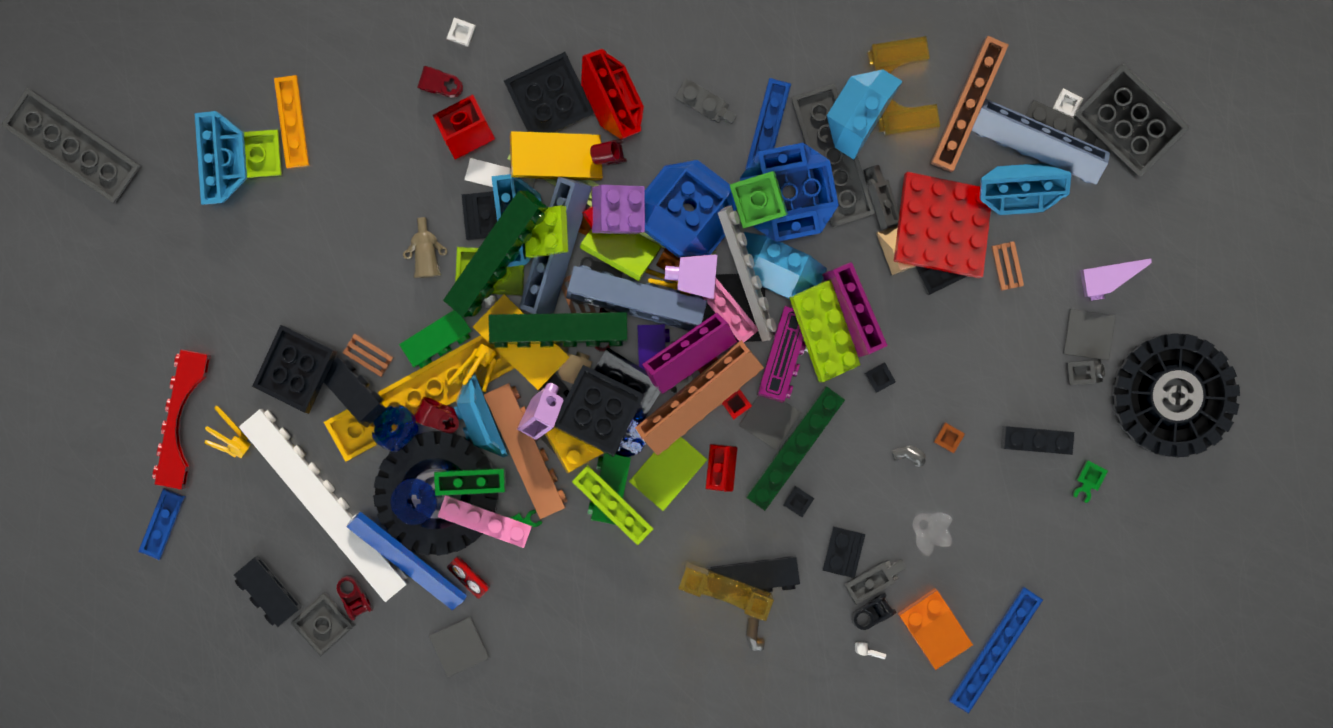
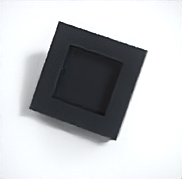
M885 362L865 373L875 393L896 382Z
M794 486L783 506L803 517L815 498Z

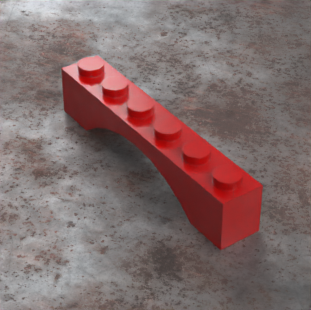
M180 350V354L175 356L174 367H177L176 375L171 378L170 389H172L171 399H167L165 407L168 416L167 421H163L161 427V434H164L163 442L159 443L157 448V456L160 458L158 466L155 465L152 475V478L155 479V485L181 490L186 488L190 466L184 457L180 444V418L190 394L207 377L211 355Z

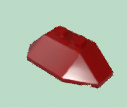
M599 49L582 56L581 86L600 126L619 139L639 133L641 131L640 125L644 106L625 65L607 54L604 49Z

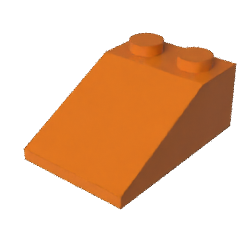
M935 588L897 613L935 670L973 646L956 617Z

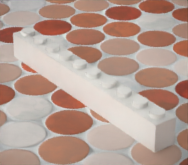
M259 409L241 424L239 428L385 602L408 584L406 580L408 578L407 574L396 568L388 559L346 527L356 514L354 516L351 515L347 510L350 508L347 502L342 497L338 499L333 493L334 487L328 480L323 481L318 475L320 471L312 462L309 464L304 458L305 452L298 445L294 447L289 441L291 438L290 434L283 427L279 429L274 423L276 421L275 416L269 410L265 412L264 409Z

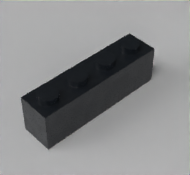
M796 555L706 567L709 596H714V599L728 598L730 593H737V596L751 595L750 591L759 590L760 593L773 592V588L782 587V590L796 589L795 585L800 584Z

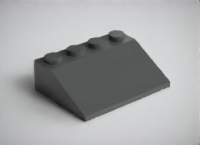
M1124 63L1075 113L1139 177L1189 129V125Z

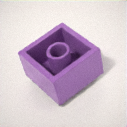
M599 185L592 187V233L639 234L645 232V186Z

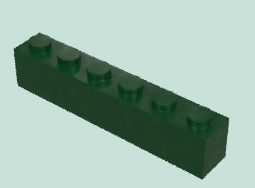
M518 191L443 301L461 317L477 315L482 308L481 304L484 299L493 293V286L506 274V268L509 263L518 257L519 249L523 243L528 242L532 237L534 227L545 218L544 213L548 207L529 191Z
M627 312L489 315V344H494V348H508V344H517V348H530L531 344H540L542 348L554 347V343H563V347H577V343H586V347H598L600 343L608 342L609 346H623V342H627Z
M827 386L824 387L746 495L747 499L764 511L768 508L844 403V398Z

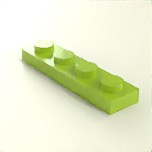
M587 465L572 481L637 545L654 529L590 466Z

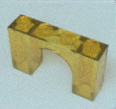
M926 36L872 44L871 50L867 51L869 65L873 64L874 71L883 69L890 74L899 66L925 62L930 59ZM892 99L878 121L879 131L884 132V137L937 129L940 127L937 104L909 108L899 105Z
M686 562L678 584L679 590L701 597L702 594L720 599L741 608L744 614L763 621L767 620L774 601L772 593Z

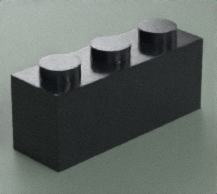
M337 356L331 365L324 383L358 422L368 427L387 409L382 404L384 399L376 390L372 392L368 388L370 383L362 375L357 376L354 372L356 367L348 359L343 361Z
M1003 426L1001 448L1073 455L1075 432Z
M258 556L254 557L234 574L237 586L242 591L246 589L251 595L250 601L255 607L263 609L266 613L264 615L265 619L272 626L275 624L279 627L302 608Z

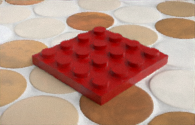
M906 172L903 181L894 262L982 278L991 208L980 200V186Z

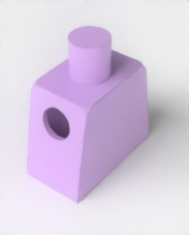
M717 255L680 257L679 267L666 266L665 280H677V290L714 299Z
M547 383L545 389L543 388L532 397L517 430L537 440L554 427L563 403V398L557 395L559 391L557 385Z

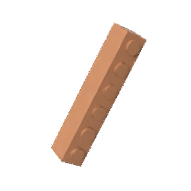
M990 36L984 39L930 164L950 173L954 171L1009 46L1008 44Z
M741 340L635 427V429L649 447L659 455L668 449L678 438L685 435L695 424L703 420L712 410L720 406L729 396L737 392L746 382L755 377L764 367Z
M510 383L484 394L539 518L542 519L566 507L564 503L568 501L562 489L558 491L555 484L558 481L553 468L548 469L546 461L549 458L544 448L539 449L537 440L517 430L526 408L525 406L520 407L517 399L521 397L516 386L511 387Z

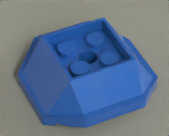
M803 142L758 151L741 175L740 181L775 171L788 215L753 225V227L775 242L821 233L839 206L830 160ZM787 185H792L796 190L795 195L791 198H786L782 193L783 188Z
M698 160L664 166L645 190V233L678 258L711 255L725 238L718 212L722 208L731 205L733 211H736V204L730 184ZM691 204L694 207V211L685 210L683 205Z

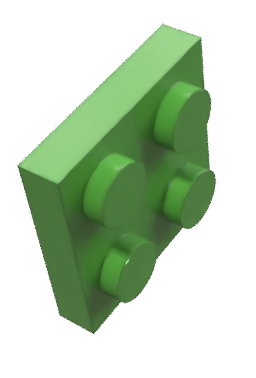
M775 171L730 184L743 229L788 215Z

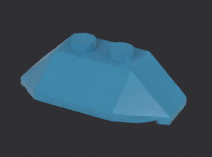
M883 69L851 76L827 114L834 147L855 160L903 81Z
M217 111L194 113L201 205L224 203L247 179L244 132Z
M1042 163L997 166L981 178L980 200L998 215L1044 212L1063 197L1065 198L1070 195L1071 173Z
M511 174L491 176L497 221L518 191H529L541 201V194L522 179L513 178ZM525 243L519 249L518 257L510 262L507 267L526 265L531 258L526 257Z
M744 231L747 240L746 248L748 254H751L753 257V269L755 275L759 276L763 288L789 299V297L822 282V274L826 273L827 268L810 255L784 243L775 242L768 236Z
M474 372L468 383L462 385L457 396V406L454 407L459 420L463 418L466 427H463L464 434L467 440H472L474 446L501 457L508 456L506 447Z

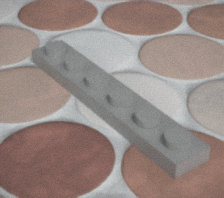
M732 205L724 207L718 212V216L762 342L771 340L776 334V324L774 319L770 318L768 300L762 295L761 280L758 275H755L753 269L754 260L752 255L748 254L746 248V236L743 232L741 233L738 225L740 223L738 213L733 211Z

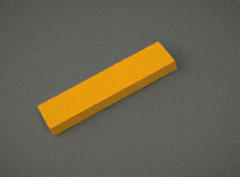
M298 76L274 78L286 168L310 166Z

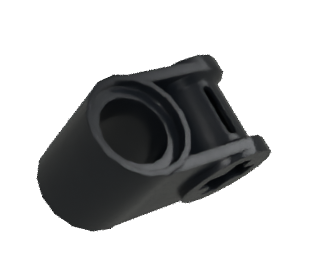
M884 592L874 597L867 604L853 612L851 620L855 627L867 630L897 613L888 603L886 593ZM861 613L868 615V622L865 625H859L857 622V617Z

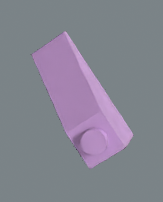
M1151 259L1080 270L1084 297L1091 296V301L1105 299L1104 294L1111 293L1152 263Z

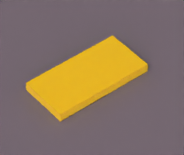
M511 131V177L558 179V177L572 180L601 181L603 178L602 165L594 164L590 154L591 146L601 143V135Z
M505 294L473 326L488 343L489 315L524 314ZM554 343V347L542 348L540 344H531L530 348H517V344H508V348H495L537 390L570 358L556 343Z

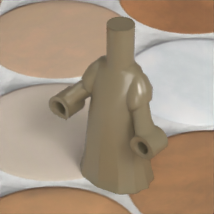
M426 217L417 218L418 233L412 237L411 245L404 251L403 257L405 259H412V252L415 250L414 278L441 276L435 248L441 256L447 255L448 250L437 242L436 237L432 233L427 231Z

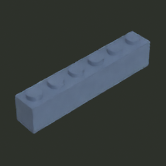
M986 98L972 128V131L980 137H988L995 140L999 145L1011 147L1022 155L1034 157L1042 164H1050L1059 169L1069 171L1086 183L1097 185L1109 161L1110 152Z
M558 177L549 207L566 206L568 252L534 257L519 305L520 309L533 314H554L583 218L582 212L585 211L592 186L576 180Z
M583 265L573 267L566 298L616 312H627V315L688 331L702 323L707 300H703L698 295H684L675 289H661L652 283H638L630 277H615L610 272L602 271L600 273L592 271L590 267Z

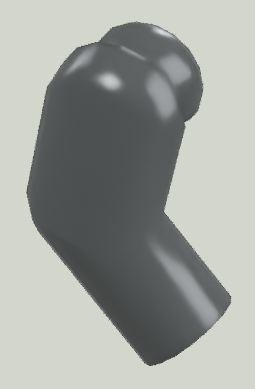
M912 445L892 450L895 461L908 458L917 467L923 466L926 462L924 452Z
M748 618L746 637L749 646L754 651L764 650L765 640L757 638L759 619Z

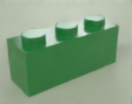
M453 310L399 345L413 368L419 366L422 369L432 362L430 358L436 354H439L441 357L451 351L450 346L455 342H458L460 345L470 339L469 334L473 330L466 319Z
M604 453L603 457L599 456L596 469L601 470L600 477L623 498L631 457L618 454L612 457ZM590 501L588 514L592 515L591 520L616 525Z
M505 468L434 472L435 496L506 492Z

